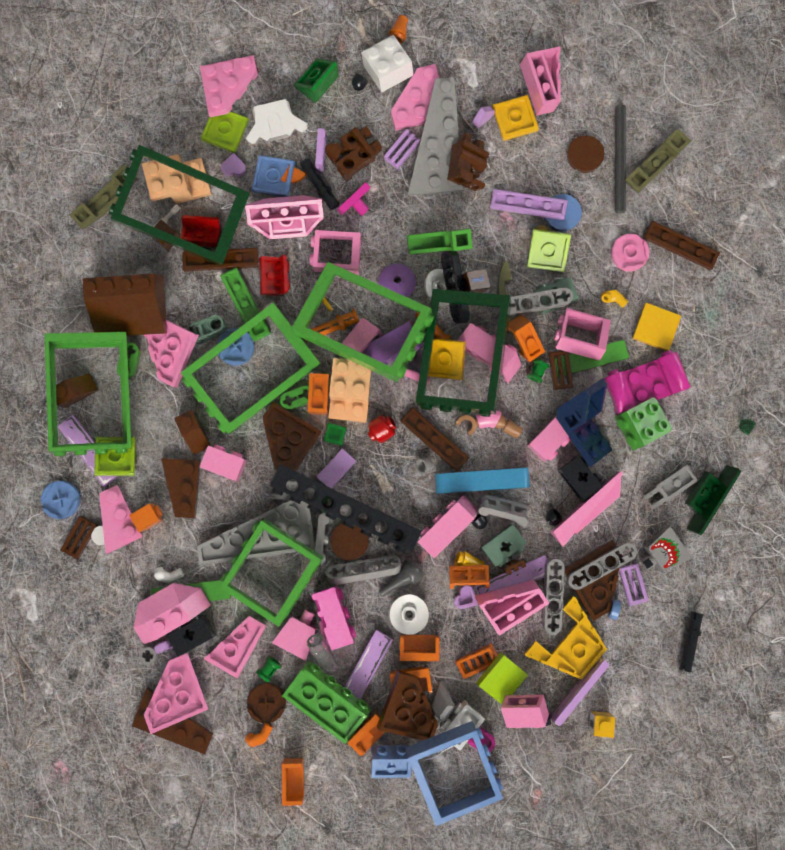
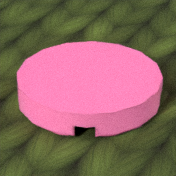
M625 234L614 242L611 248V258L619 269L635 271L640 269L648 260L649 247L647 242L638 235Z

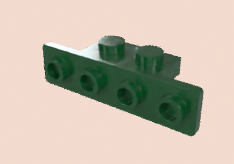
M725 466L718 479L710 472L704 471L685 502L687 506L696 512L687 527L690 532L698 535L704 533L742 472L739 468Z

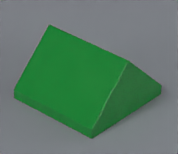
M316 58L296 81L294 87L316 104L339 77L337 63L331 60Z

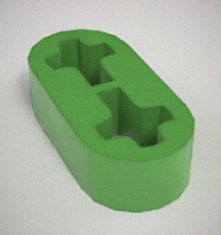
M127 343V350H131L133 347L136 351L131 356L127 353L128 368L131 369L128 372V379L135 375L141 355L140 348L134 343ZM119 357V361H118V364H117V373H118L119 376H120V357Z
M302 386L284 393L280 399L282 407L286 410H293L308 404L306 397L299 398V396L304 394V390L309 392V386ZM286 397L291 399L297 397V400L292 401L291 406L284 404L287 401Z

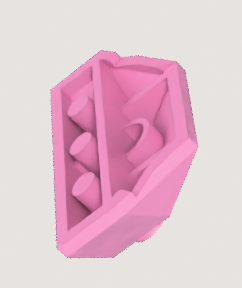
M304 195L265 198L245 205L248 225L269 239L307 236L324 218L322 198Z
M172 583L138 603L133 628L142 643L146 644L157 640L190 621L211 606V603L202 588Z

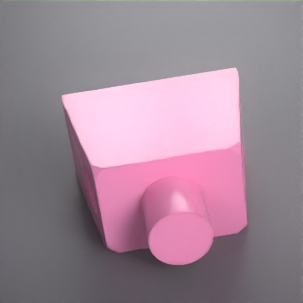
M304 609L300 618L293 615L272 643L306 661L317 630L316 626L310 624L315 614Z

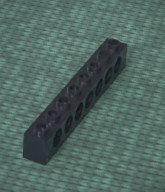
M281 464L278 465L269 483V486L273 487L272 492L281 496L284 492L290 495V500L298 504L303 501L308 504L307 508L317 513L320 509L326 512V517L336 521V518L344 520L343 525L352 529L354 526L361 528L360 533L369 537L374 534L379 537V542L386 545L391 542L396 545L395 549L406 553V550L413 552L422 532ZM291 479H294L297 483L294 490H288L286 487V483ZM307 488H313L314 496L310 499L304 496ZM326 496H330L332 499V504L329 507H324L322 504V500ZM343 505L349 506V513L346 515H341L340 508ZM361 513L367 515L364 523L358 522V516ZM382 521L384 523L383 530L376 531V523ZM399 529L401 531V536L399 539L395 540L393 538V532Z

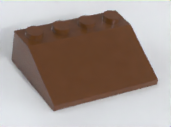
M153 273L83 278V296L94 333L126 332L127 336L167 334L164 276Z

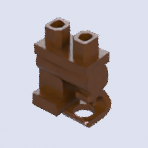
M367 126L359 130L355 127L351 132L346 133L340 138V144L330 143L325 147V154L346 182L352 179V176L361 169L373 163L376 155L382 150L378 140L373 141L371 144H368L366 141L372 137ZM345 152L349 153L338 161L340 154L344 155Z
M460 134L458 143L453 144L451 148L452 154L447 179L473 191L483 189L485 183L476 178H479L480 173L487 167L486 158H489V152L484 150L485 142L475 140L471 143L470 134Z

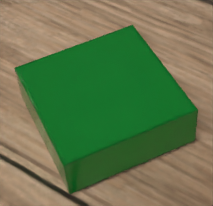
M328 423L323 441L342 446L347 427Z

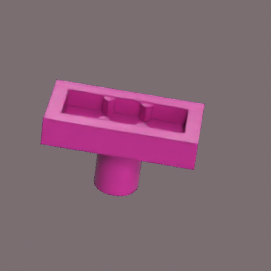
M365 182L336 211L342 216L352 206L363 216L369 210V207L360 198L371 187Z

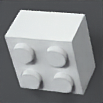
M394 35L361 52L363 65L381 93L413 76L412 61Z

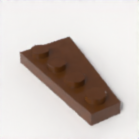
M149 687L145 690L132 723L133 727L148 733L150 731L144 713L154 694V691ZM190 718L152 733L204 755L213 737L212 732Z

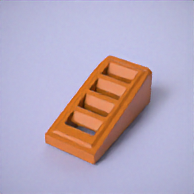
M490 643L455 660V663L463 679L486 670L498 655L493 644ZM486 652L489 653L492 660L489 661ZM479 655L482 656L485 662L484 664L481 663L478 657ZM472 658H474V660H475V662H476V665H477L476 668L474 667V665H473V663H472V661H471ZM463 662H467L470 671H467Z

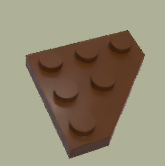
M273 402L263 415L262 420L274 470L276 471L278 465L281 464L297 471L322 431Z
M610 540L565 567V576L568 577L574 570L617 547L614 541ZM617 554L621 562L622 559L620 557L622 554ZM613 556L606 557V565L612 567L615 564V558ZM592 565L589 567L588 573L590 576L594 577L598 574L597 566ZM619 568L582 589H574L593 621L611 610V602L619 577ZM583 570L581 571L583 576H573L574 580L572 581V584L579 585V580H581L582 578H586V581L589 580L585 576Z
M397 670L377 724V728L380 731L419 740H426L435 735L438 722L415 675Z

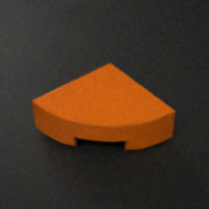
M290 165L281 178L283 182L287 181ZM294 167L291 184L302 181L306 177V173Z

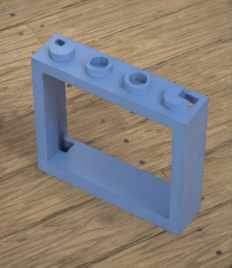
M473 721L406 747L409 762L435 826L503 799L500 792L503 790L500 779H495L494 774L497 773L493 761L489 762L487 759L491 755L487 745H482L480 741L484 739L480 727L476 729ZM473 738L492 787L438 808L419 759Z

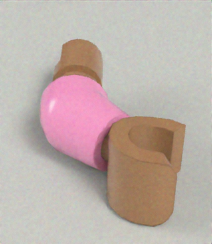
M497 410L496 415L491 414L490 417H483L478 414L475 415V418L461 415L455 422V425H460L463 420H469L471 422V428L467 431L469 436L475 432L478 426L479 428H502L503 432L516 439L523 430L522 427L516 425L511 419L506 420V417L501 415L502 412Z

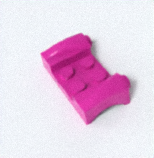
M672 350L661 353V358L630 370L619 372L616 369L608 372V377L604 378L608 384L607 389L616 415L628 411L651 398L659 400L691 388L678 353H673Z

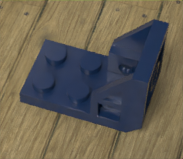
M604 378L557 408L556 419L589 467L596 464L612 451L609 442L603 437L598 426L591 419L602 412L608 385Z

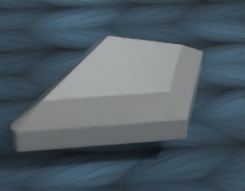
M440 681L431 710L441 722L445 723L455 705L445 683Z

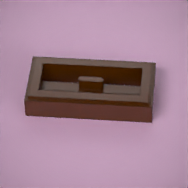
M549 352L553 391L573 388L569 352ZM561 355H564L568 384L564 382ZM554 356L557 359L560 385H558Z
M79 516L60 551L78 560L90 541L93 530L98 525ZM84 522V524H83L81 530L79 531L77 537L75 538L73 544L71 545L70 549H68V547H69V545L71 544L72 540L74 539L76 533L78 532L80 526H81L82 523ZM88 525L91 526L83 542L81 543L79 549L75 553L74 550L78 545L79 541L81 540Z
M516 558L507 562L501 568L504 573L509 575L512 573L511 570L518 571V566L524 568L526 564L524 560Z

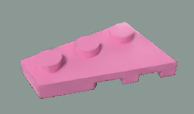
M118 485L99 493L105 552L107 555L143 536L141 532H138L129 516L131 512Z

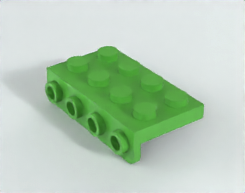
M307 661L282 695V697L344 744L347 743L371 711V708L364 700H359L353 695L351 690L342 687L334 677L326 675L318 665Z

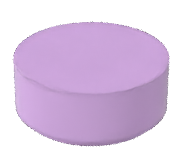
M169 640L154 646L156 654L173 648Z

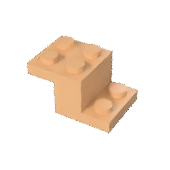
M179 154L168 156L173 160L206 173L202 158L183 162ZM154 160L142 163L152 202L171 197L175 204L212 195L208 183Z
M333 358L329 392V419L367 423L371 370L348 359Z

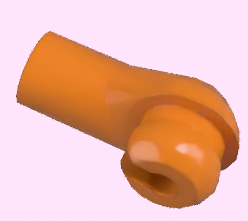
M264 723L260 733L255 735L253 733L247 734L245 742L250 747L264 744L273 726L269 723Z

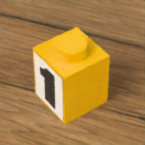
M590 711L589 731L592 735L614 738L615 717L607 712Z

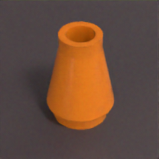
M404 15L398 16L388 33L389 37L394 35L400 45L406 40L408 18Z

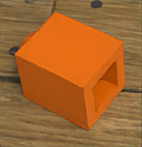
M149 503L129 515L138 532H144L163 521L161 517L163 515L162 510L153 503Z

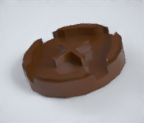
M588 135L579 136L568 147V163L574 170H578L581 173L593 172L603 162L605 155L604 147L595 137Z
M341 523L332 532L330 543L332 550L338 557L344 560H354L365 553L368 548L369 538L367 535L360 533L361 528L354 526L352 529Z
M266 682L257 685L251 690L247 698L248 713L259 723H272L276 721L285 711L286 699L282 697L284 692L273 683Z

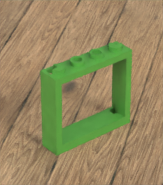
M264 519L260 522L257 521L252 528L254 533L251 538H247L242 544L241 548L243 550L241 554H237L232 560L231 564L233 567L230 571H226L221 578L223 583L220 588L279 627L286 620L324 557L267 519ZM264 530L311 560L278 614H275L231 584Z

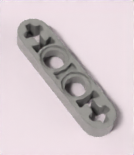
M558 288L511 297V306L515 305V301L518 302L517 307L511 308L510 316L565 307L571 303L573 293L568 288ZM562 293H564L565 296L568 295L566 302L561 298L557 299L555 301L556 304H554L553 294H555V298L560 297ZM548 296L550 304L542 305L540 297ZM522 300H530L531 307L529 309L523 308L521 305Z
M631 543L620 544L571 572L567 577V584L576 590L584 588L633 560L637 555L636 547ZM624 547L631 548L630 556H621L622 561L620 562L617 554L623 553L625 551ZM608 556L615 558V564L612 567H608L605 563V559ZM592 565L598 568V574L594 577L588 573V569ZM583 570L585 576L589 580L586 581V578H582L581 580H579V585L572 584V581L574 580L573 576H583V574L581 573V571Z
M390 555L330 566L326 570V577L330 584L339 585L396 575L401 571L402 565L398 556ZM371 566L379 567L375 571L368 570ZM353 569L359 570L357 574L349 573Z
M555 557L546 561L544 575V596L548 602L557 601L558 607L554 611H550L548 605L543 608L542 626L551 635H556L561 631L565 567L564 563ZM554 562L559 565V568L555 569V575L559 576V578L549 577L550 575L554 576V570L550 568V566L554 565ZM552 581H557L559 584L556 591H550L549 584ZM548 614L557 615V617L553 616V622L556 626H553L552 630L548 627V624L552 622V618Z

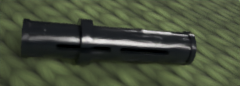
M309 158L303 160L300 163V167L318 191V196L325 201L330 211L336 209L340 203L331 192V187L327 186Z
M691 611L689 625L685 629L687 635L679 667L680 670L692 672L698 637L702 633L700 628L704 614Z

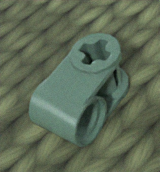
M212 315L203 320L195 321L188 326L193 333L199 335L195 344H202L220 336L228 328L226 321L218 315ZM221 321L220 328L214 329L215 322Z

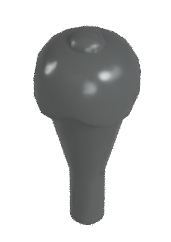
M409 561L404 564V568L398 575L379 590L380 595L385 596L396 588L419 582L423 577L422 565L415 561Z

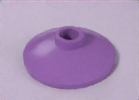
M391 264L381 272L379 285L409 297L415 289L416 278L413 271L406 265ZM398 277L401 281L400 283H395L394 279Z

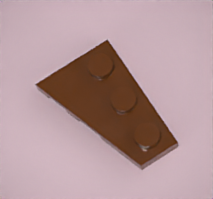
M161 458L175 517L196 518L201 461Z

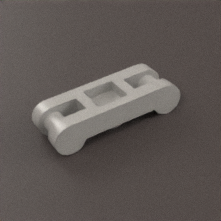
M485 494L480 497L478 512L482 516L490 514L516 521L518 525L525 526L528 523L529 507L525 504Z
M322 513L318 517L315 551L324 557L321 564L327 559L324 553V545H328L329 533H325L330 518L325 516L326 513Z

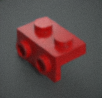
M182 215L181 239L198 246L217 247L221 235L219 218Z
M287 255L280 257L261 256L259 258L260 295L283 296L288 292L290 280L287 273L289 271Z

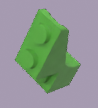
M468 228L406 235L409 254L473 249L471 229Z

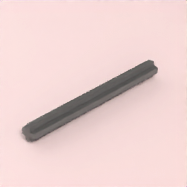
M618 105L615 109V212L624 213L626 211V106Z

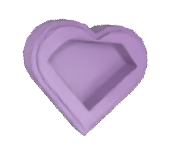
M491 106L481 107L473 119V124L480 128L493 117L495 110Z
M234 153L221 164V170L225 176L235 175L240 177L246 173L244 163Z
M462 585L460 587L459 594L454 598V604L457 608L465 609L478 605L472 586Z

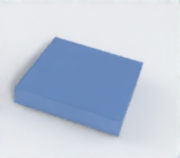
M259 155L251 191L277 197H289L291 179L296 162ZM290 165L287 181L283 182L281 178Z

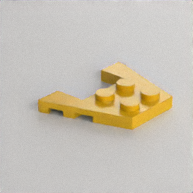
M572 596L563 606V611L577 622L552 653H549L537 641H534L524 654L529 658L582 680L606 652L607 648L579 605L576 597Z

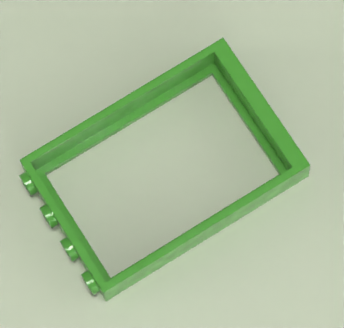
M327 262L291 329L295 335L398 382L399 378L404 377L407 371L406 365L408 361L413 360L416 354L415 348L418 343H422L425 336L424 331L427 326L430 327L434 316H432V309ZM335 276L420 313L392 367L308 328Z
M274 303L270 304L180 372L184 376L181 380L188 388L191 386L194 389L195 393L193 395L200 403L202 401L207 406L206 412L211 418L215 416L219 421L217 426L223 433L231 434L321 365L304 341L294 334L291 329L292 326ZM269 316L306 365L232 422H229L192 374Z
M126 332L44 333L48 451L54 453V456H66V452H74L75 455H87V451H95V454H107V450H115L116 453H128V449H132ZM119 347L123 442L58 445L55 349Z

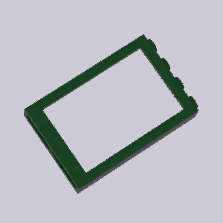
M138 145L137 150H132L130 168L126 167L122 178L125 179L123 186L119 185L115 196L118 197L116 204L112 203L108 214L111 215V221L222 266L250 193ZM143 156L236 196L215 252L121 214Z
M433 289L430 308L432 309L434 319L430 327L427 326L416 395V403L421 406V409L432 410L433 407L440 408L442 412L459 410V413L466 415L476 412L479 413V416L490 417L491 414L496 415L512 303L510 295ZM439 302L500 308L487 402L425 395Z

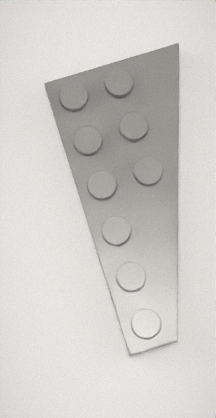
M454 77L435 79L408 196L463 191L462 185L447 179L452 154L451 148L453 144L458 143L459 138Z
M308 491L304 493L307 499H309ZM288 500L197 545L199 564L205 565L232 561L237 554H241L243 550L241 546L247 538H251L254 533L252 528L256 522L267 519L314 550L316 544L311 509L307 508L308 504L303 501L298 504ZM264 530L246 559L298 551Z

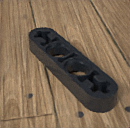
M444 251L441 255V264L446 290L466 292L457 251ZM453 273L455 275V282L452 280ZM449 303L454 323L468 322L470 318L469 306Z

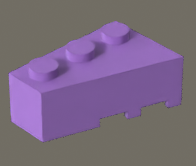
M408 321L374 340L363 351V354L386 365L392 361L395 362L415 322ZM424 336L421 344H417L415 350L424 346L426 336Z

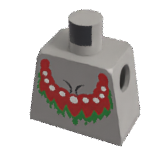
M665 526L643 547L648 556L642 559L640 563L645 570L656 566L658 570L665 571L690 560L692 557L673 529Z

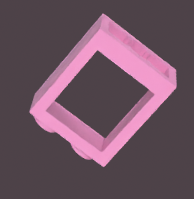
M315 230V236L311 237V247L314 248V254H310V266H313L314 272H322L327 264L319 263L321 239L351 240V265H334L359 275L361 233Z
M566 308L564 315L560 314L557 323L560 329H557L554 340L557 341L556 349L600 361L606 351L611 320ZM567 325L596 332L595 344L566 337Z

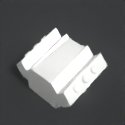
M286 99L254 106L252 111L255 125L246 139L251 144L257 145L261 138L270 142L291 137L294 130L300 133L305 132L308 123L292 115L290 104Z

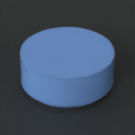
M613 599L608 617L617 620L621 601Z

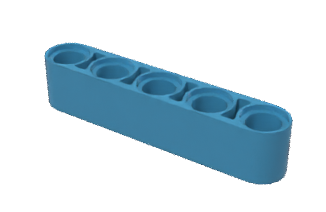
M529 468L435 474L436 494L530 487Z

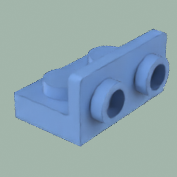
M410 745L371 746V778H411L412 767L406 752V747Z

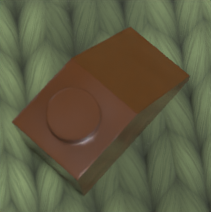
M91 374L66 379L57 384V406L67 408L99 391Z
M190 410L174 418L182 437L194 455L211 446L196 412Z

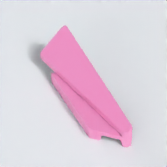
M621 471L615 473L602 485V488L584 500L550 531L562 547L574 533L577 534L620 497L621 476L623 474Z

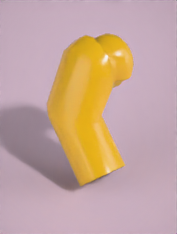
M607 290L601 294V300L604 303L616 302L623 308L629 302L617 290Z

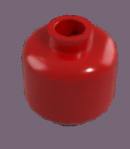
M380 415L368 424L369 431L367 433L372 441L376 440L379 443H384L395 435L397 426L389 415Z

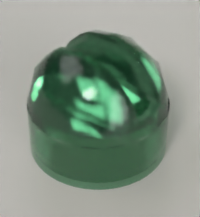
M743 419L739 424V428L744 434L749 435L756 422L751 419Z

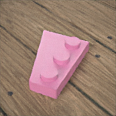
M248 616L204 659L235 678H239L267 624L253 616Z

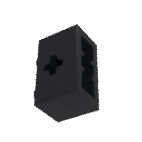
M576 456L557 471L578 499L584 501L603 486L600 484L602 482L600 477L595 472L592 473L590 471L589 465L584 458ZM579 474H584L582 481L578 480Z
M198 614L189 621L188 625L184 627L181 625L172 630L173 633L167 635L178 657L217 636L206 615L200 617ZM194 630L195 634L188 637L187 634Z

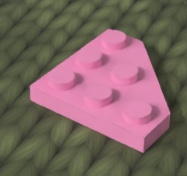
M254 55L200 66L209 116L215 117L228 114L237 99L239 100L245 93L251 80H255L258 76Z
M436 64L417 68L391 110L395 131L425 124L435 79L439 78Z
M166 319L167 334L144 335V337L147 338L148 350L152 362H155L158 371L156 372L158 380L172 387H178L182 378L180 372L186 368L199 335Z
M188 653L169 660L164 673L144 713L150 734L208 710Z

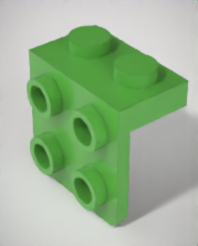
M651 398L615 416L617 425L622 430L626 442L632 451L646 446L672 431V427L656 398Z

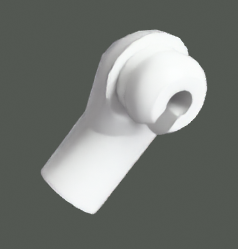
M157 567L154 570V577L157 581L170 584L184 577V573L181 568L169 573L163 567Z

